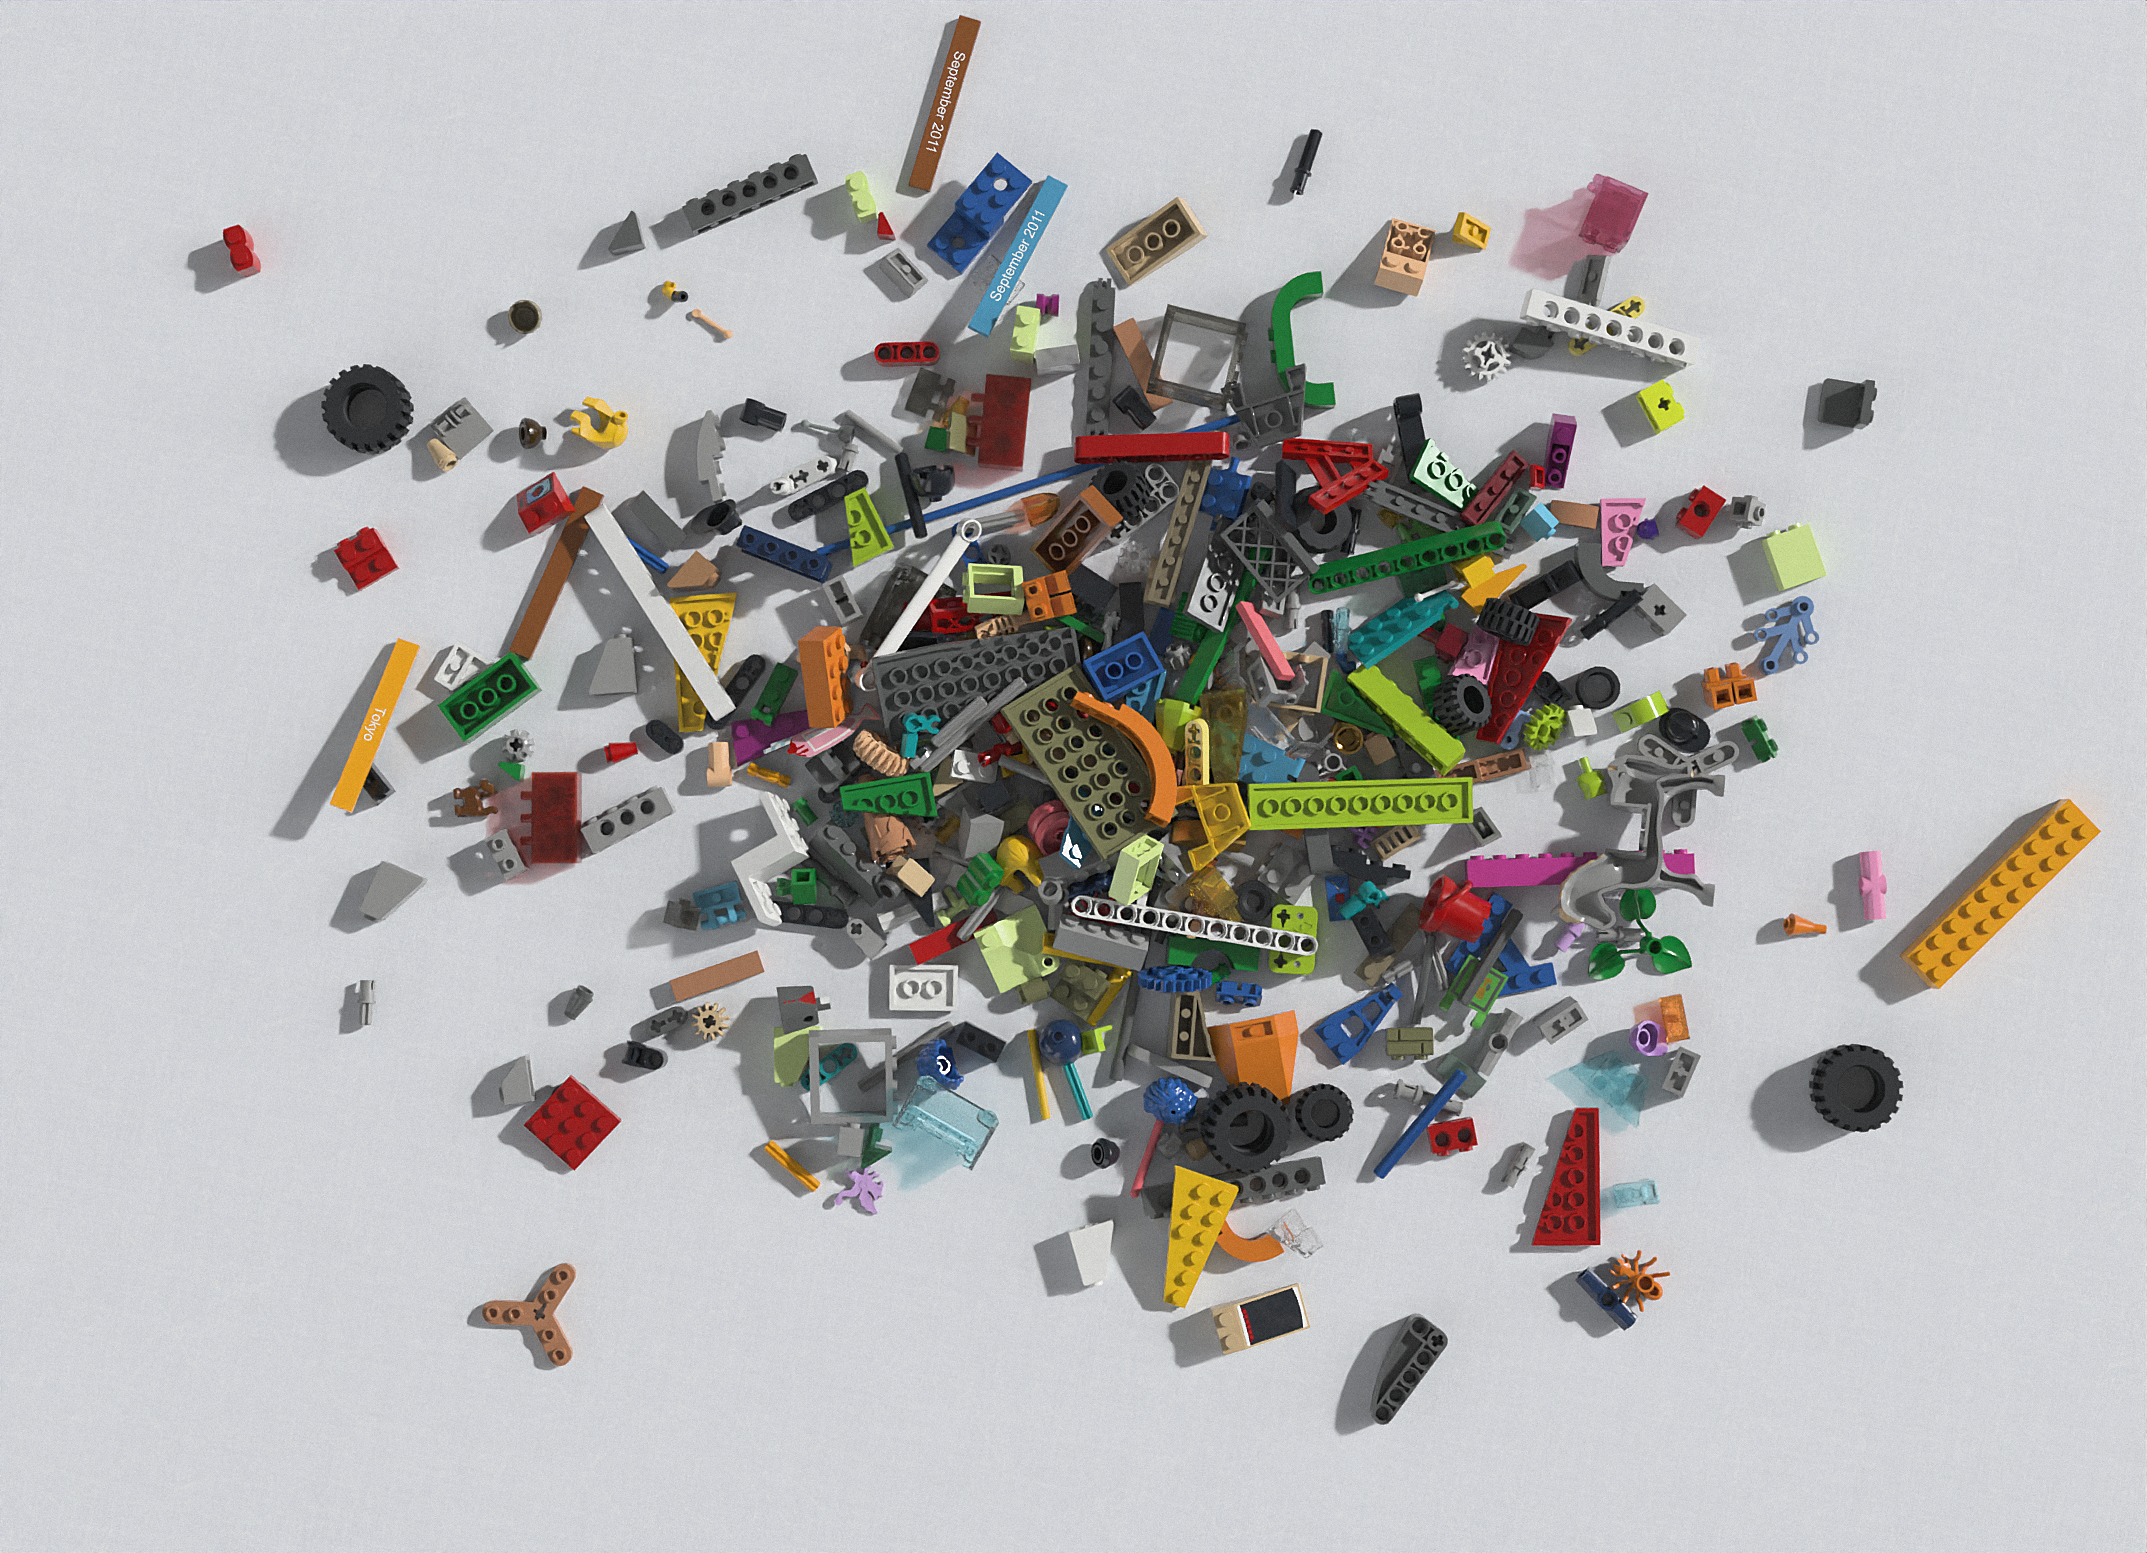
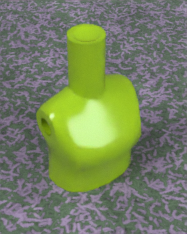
M1588 757L1580 758L1579 762L1583 773L1577 777V783L1584 793L1585 800L1608 793L1602 772L1591 769Z

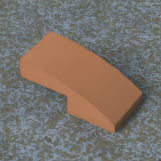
M1552 500L1550 513L1559 521L1558 524L1596 530L1600 507Z

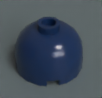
M1056 1019L1049 1022L1039 1035V1048L1042 1056L1056 1066H1067L1074 1063L1081 1052H1083L1080 1029L1074 1023L1065 1019Z

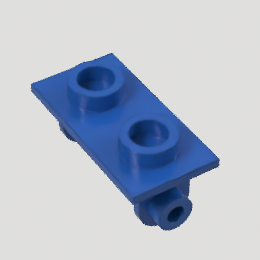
M1221 981V983L1216 985L1215 1002H1220L1223 1005L1243 1004L1245 1007H1255L1261 1004L1262 986H1258V984L1242 983L1241 990H1237V982Z

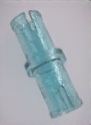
M1346 607L1336 609V626L1333 628V633L1335 634L1333 651L1337 654L1348 653V637L1351 634V627H1349L1351 610Z

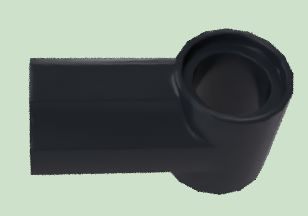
M1128 385L1112 402L1124 415L1127 414L1144 431L1157 417L1141 401L1140 395Z
M746 398L739 420L753 426L760 425L782 432L786 423L787 413L769 408L757 400Z

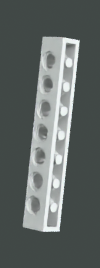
M1531 289L1525 293L1519 317L1526 320L1525 323L1528 325L1547 326V330L1552 332H1560L1561 330L1567 332L1569 337L1578 339L1581 337L1588 338L1590 343L1597 345L1605 343L1610 345L1611 349L1617 351L1629 350L1631 355L1637 357H1644L1646 355L1652 357L1651 360L1657 363H1665V361L1673 363L1672 366L1678 369H1686V367L1695 364L1701 338L1536 289ZM1543 307H1547L1550 310V317L1544 315ZM1565 313L1570 315L1571 323L1565 321ZM1586 319L1590 320L1592 323L1591 330L1588 329L1585 325ZM1607 325L1613 329L1612 336L1606 331ZM1628 331L1634 336L1633 342L1629 341L1627 337ZM1649 338H1652L1654 340V348L1649 346ZM1670 344L1674 345L1676 350L1675 354H1672L1670 352Z

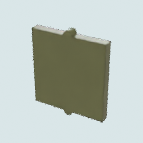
M953 411L949 412L948 428H946V449L975 457L976 441L978 440V420Z

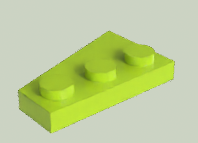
M865 487L845 496L853 567L856 568L895 549Z

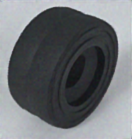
M1248 881L1241 884L1233 895L1235 912L1247 921L1256 922L1265 919L1271 913L1274 906L1272 891L1268 886L1259 881ZM1252 894L1257 895L1260 899V903L1256 908H1251L1247 904V898Z

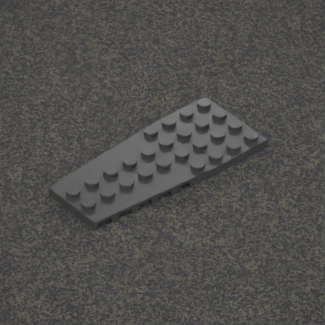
M1073 627L939 643L871 658L889 747L901 744L903 732L906 730L902 720L907 713H915L916 715L925 716V718L930 715L938 716L941 721L932 722L931 727L940 730L978 696L983 697L988 704L1018 677L1025 681L1027 687L1007 705L1075 664L1082 671L1076 633ZM1072 690L1064 691V696L1067 699L1075 695ZM927 729L916 732L918 740L931 738L934 735Z

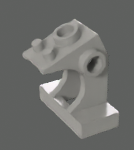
M1259 657L1247 669L1257 706L1265 708L1271 701L1287 706L1298 703L1301 694L1304 693L1305 686L1309 684L1308 680L1305 679L1306 672L1303 671L1302 666L1299 664L1293 670L1295 677L1290 681L1279 680L1272 675L1265 658Z

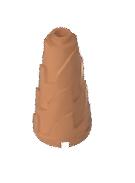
M865 774L858 778L859 782L857 784L878 780L875 776H871V774ZM862 812L870 842L871 857L875 864H879V858H881L882 863L896 860L899 855L903 857L909 854L907 850L909 846L912 851L916 848L915 840L907 826H904L899 815Z

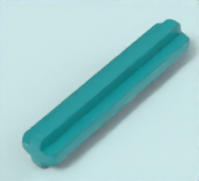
M1074 1063L1062 1066L1081 1119L1088 1120L1092 1118L1093 1113Z

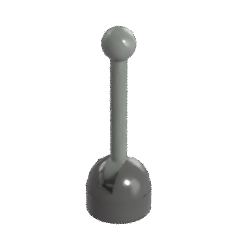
M808 420L801 422V426L804 429L810 427L835 433L842 442H853L855 426L843 425L839 429L809 423Z

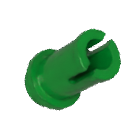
M801 797L791 805L794 808L792 811H796L808 827L819 818L806 803L807 799L804 800Z
M1225 962L1222 964L1218 963L1219 966L1209 971L1212 974V985L1225 977L1228 979V976L1232 974Z

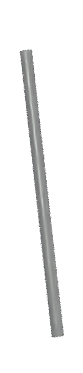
M1003 754L1001 755L998 765L1051 786L1041 770ZM1080 787V788H1082L1086 793H1088V794L1090 795V792H1089L1088 789L1083 788V787ZM1110 799V802L1114 805L1121 804L1118 801ZM1123 814L1124 817L1134 820L1131 814ZM1169 823L1165 828L1159 826L1156 830L1168 834L1172 830V824ZM1223 850L1219 854V856L1251 868L1254 857L1242 852L1234 853Z

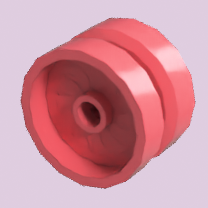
M1053 800L1042 804L1030 815L1027 823L1029 834L1044 856L1060 851L1064 831L1067 829L1070 818L1069 811L1062 801Z

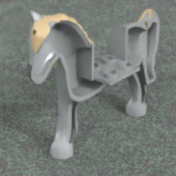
M1626 754L1617 757L1608 765V773L1613 783L1610 805L1616 810L1642 814L1641 829H1645V831H1640L1639 851L1643 852L1606 848L1605 853L1599 855L1597 859L1590 860L1569 873L1566 880L1560 885L1558 905L1552 909L1550 914H1559L1564 922L1584 923L1600 931H1606L1615 924L1616 917L1615 913L1605 904L1602 894L1618 889L1643 890L1655 887L1673 888L1690 892L1699 899L1702 905L1713 907L1715 884H1704L1696 874H1678L1671 872L1666 867L1663 859L1661 819L1668 800L1682 792L1708 790L1715 796L1723 797L1725 775H1709L1703 772L1693 774L1692 765L1687 762L1680 765H1671L1647 756ZM1619 773H1625L1620 778L1618 777Z

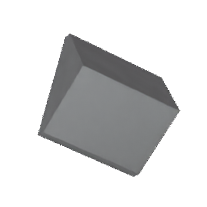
M965 804L956 843L963 860L971 861L978 853L990 854L996 861L1004 821Z

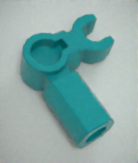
M907 713L902 720L906 730L902 735L900 755L914 758L918 741V734L916 732L927 729L930 733L937 734L939 730L935 727L932 728L931 724L934 721L940 722L941 719L936 715H930L925 718V716L916 715L915 713Z
M1367 881L1359 887V893L1357 895L1354 894L1339 908V911L1347 920L1351 921V917L1359 914L1366 907V903H1372L1376 909H1380L1379 902L1383 899L1386 901L1390 899L1385 891L1379 890L1371 881Z

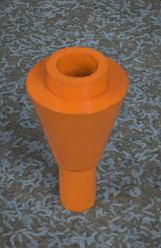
M1793 913L1786 917L1783 923V928L1788 936L1812 932L1825 934L1827 931L1826 925L1814 924Z

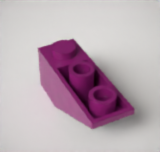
M1552 413L1543 466L1545 486L1564 489L1577 428L1575 416Z

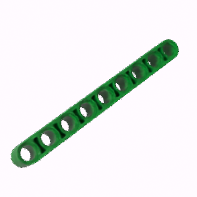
M1491 521L1318 565L1320 569L1306 578L1308 588L1314 594H1323L1498 550L1505 545L1506 536L1501 524ZM1475 539L1474 542L1468 543L1470 540Z

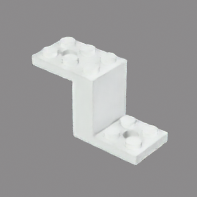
M766 791L759 795L775 828L777 836L734 859L731 863L759 922L775 927L782 923L780 919L781 911L776 903L773 904L770 897L772 892L765 882L810 856L807 852L809 850L807 842L798 833V830H800L799 825L794 818L791 819L788 812L790 807L787 801Z

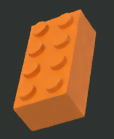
M816 626L798 641L809 727L835 728L852 713L854 707L853 700L850 697L851 681L847 674L848 659L844 651L845 636L842 634L841 627Z

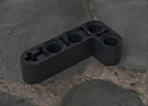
M1419 393L1399 396L1393 401L1409 485L1416 484L1409 476L1426 441L1421 419L1422 401Z

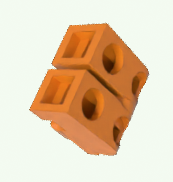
M1066 570L1021 583L1032 623L1077 612L1072 592L1049 598V595L1071 590Z
M1738 663L1725 664L1726 676L1719 677L1717 667L1704 669V681H1701V686L1707 706L1717 710L1734 706V703L1739 705L1757 701L1754 679L1751 677L1747 678L1746 675L1742 674Z

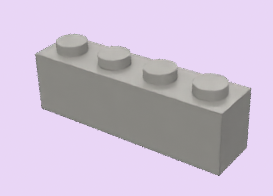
M1061 914L1052 948L1141 971L1148 951L1149 937L1117 927L1099 924L1095 921Z

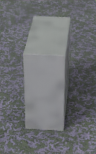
M1077 344L1035 350L1038 376L1080 371Z

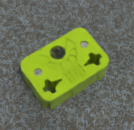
M1276 905L1271 911L1270 928L1308 934L1316 939L1318 912L1314 907ZM1282 910H1285V914H1288L1289 917L1284 919L1282 925L1281 919L1277 918V913L1279 914ZM1281 935L1278 939V944L1281 947H1286L1290 942L1287 935ZM1311 940L1305 944V947H1302L1301 943L1303 951H1308L1312 947ZM1269 949L1267 964L1272 972L1308 975L1314 971L1315 953L1312 955H1300L1281 951V957L1286 962L1281 964V968H1278V964L1274 963V959H1278L1280 951Z

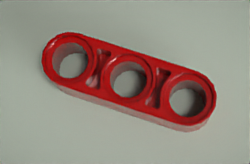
M929 341L885 342L878 344L874 349L875 359L883 367L932 366L940 360L938 346ZM909 349L913 351V356L910 359H904L901 357V353ZM927 349H933L936 354L933 358L929 359L924 357V352ZM882 350H888L891 352V355L888 359L883 360L879 358V353Z

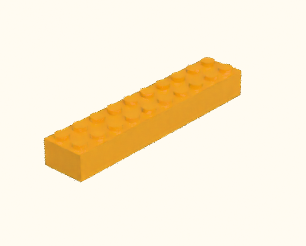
M2060 799L1899 956L1930 988L1940 989L2101 831L2070 799Z

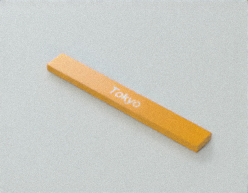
M400 638L397 639L330 801L331 806L350 813L353 812L419 652V645Z

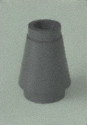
M578 985L572 991L564 1014L568 1018L576 1020L593 1001L594 993L587 987Z

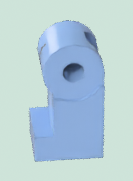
M1519 710L1501 743L1498 744L1500 748L1508 750L1517 746L1521 726L1523 723L1526 724L1531 721V714Z

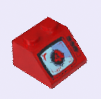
M555 472L550 473L517 494L518 515L529 534H540L576 512Z

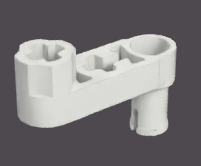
M819 456L788 472L783 477L773 480L770 484V489H774L772 490L774 494L783 496L797 493L827 476L834 475L838 462L835 458L829 456ZM824 462H828L829 466L826 467L827 470H823L822 466L825 465ZM802 471L804 473H809V476L807 477V482L806 480H800L798 482H795L794 479H797L803 475Z

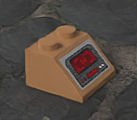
M696 550L667 583V586L676 593L708 590L710 587L715 588L722 579L720 577L722 572Z

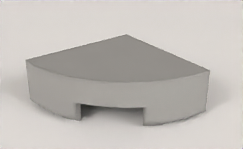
M929 742L916 751L915 757L911 758L909 763L914 770L929 757L935 747Z

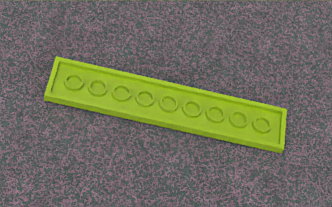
M1472 777L1247 784L1248 817L1252 825L1248 830L1473 823Z

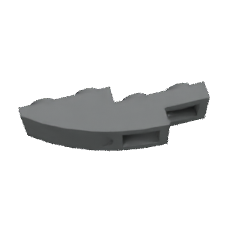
M708 410L702 421L698 436L697 471L699 482L702 485L709 483L713 502L718 504L724 501L723 496H727L725 484L720 483L719 474H722L720 462L715 461V459L724 457L722 451L726 450L723 437L719 438L717 430L721 428L719 416H714L712 410Z

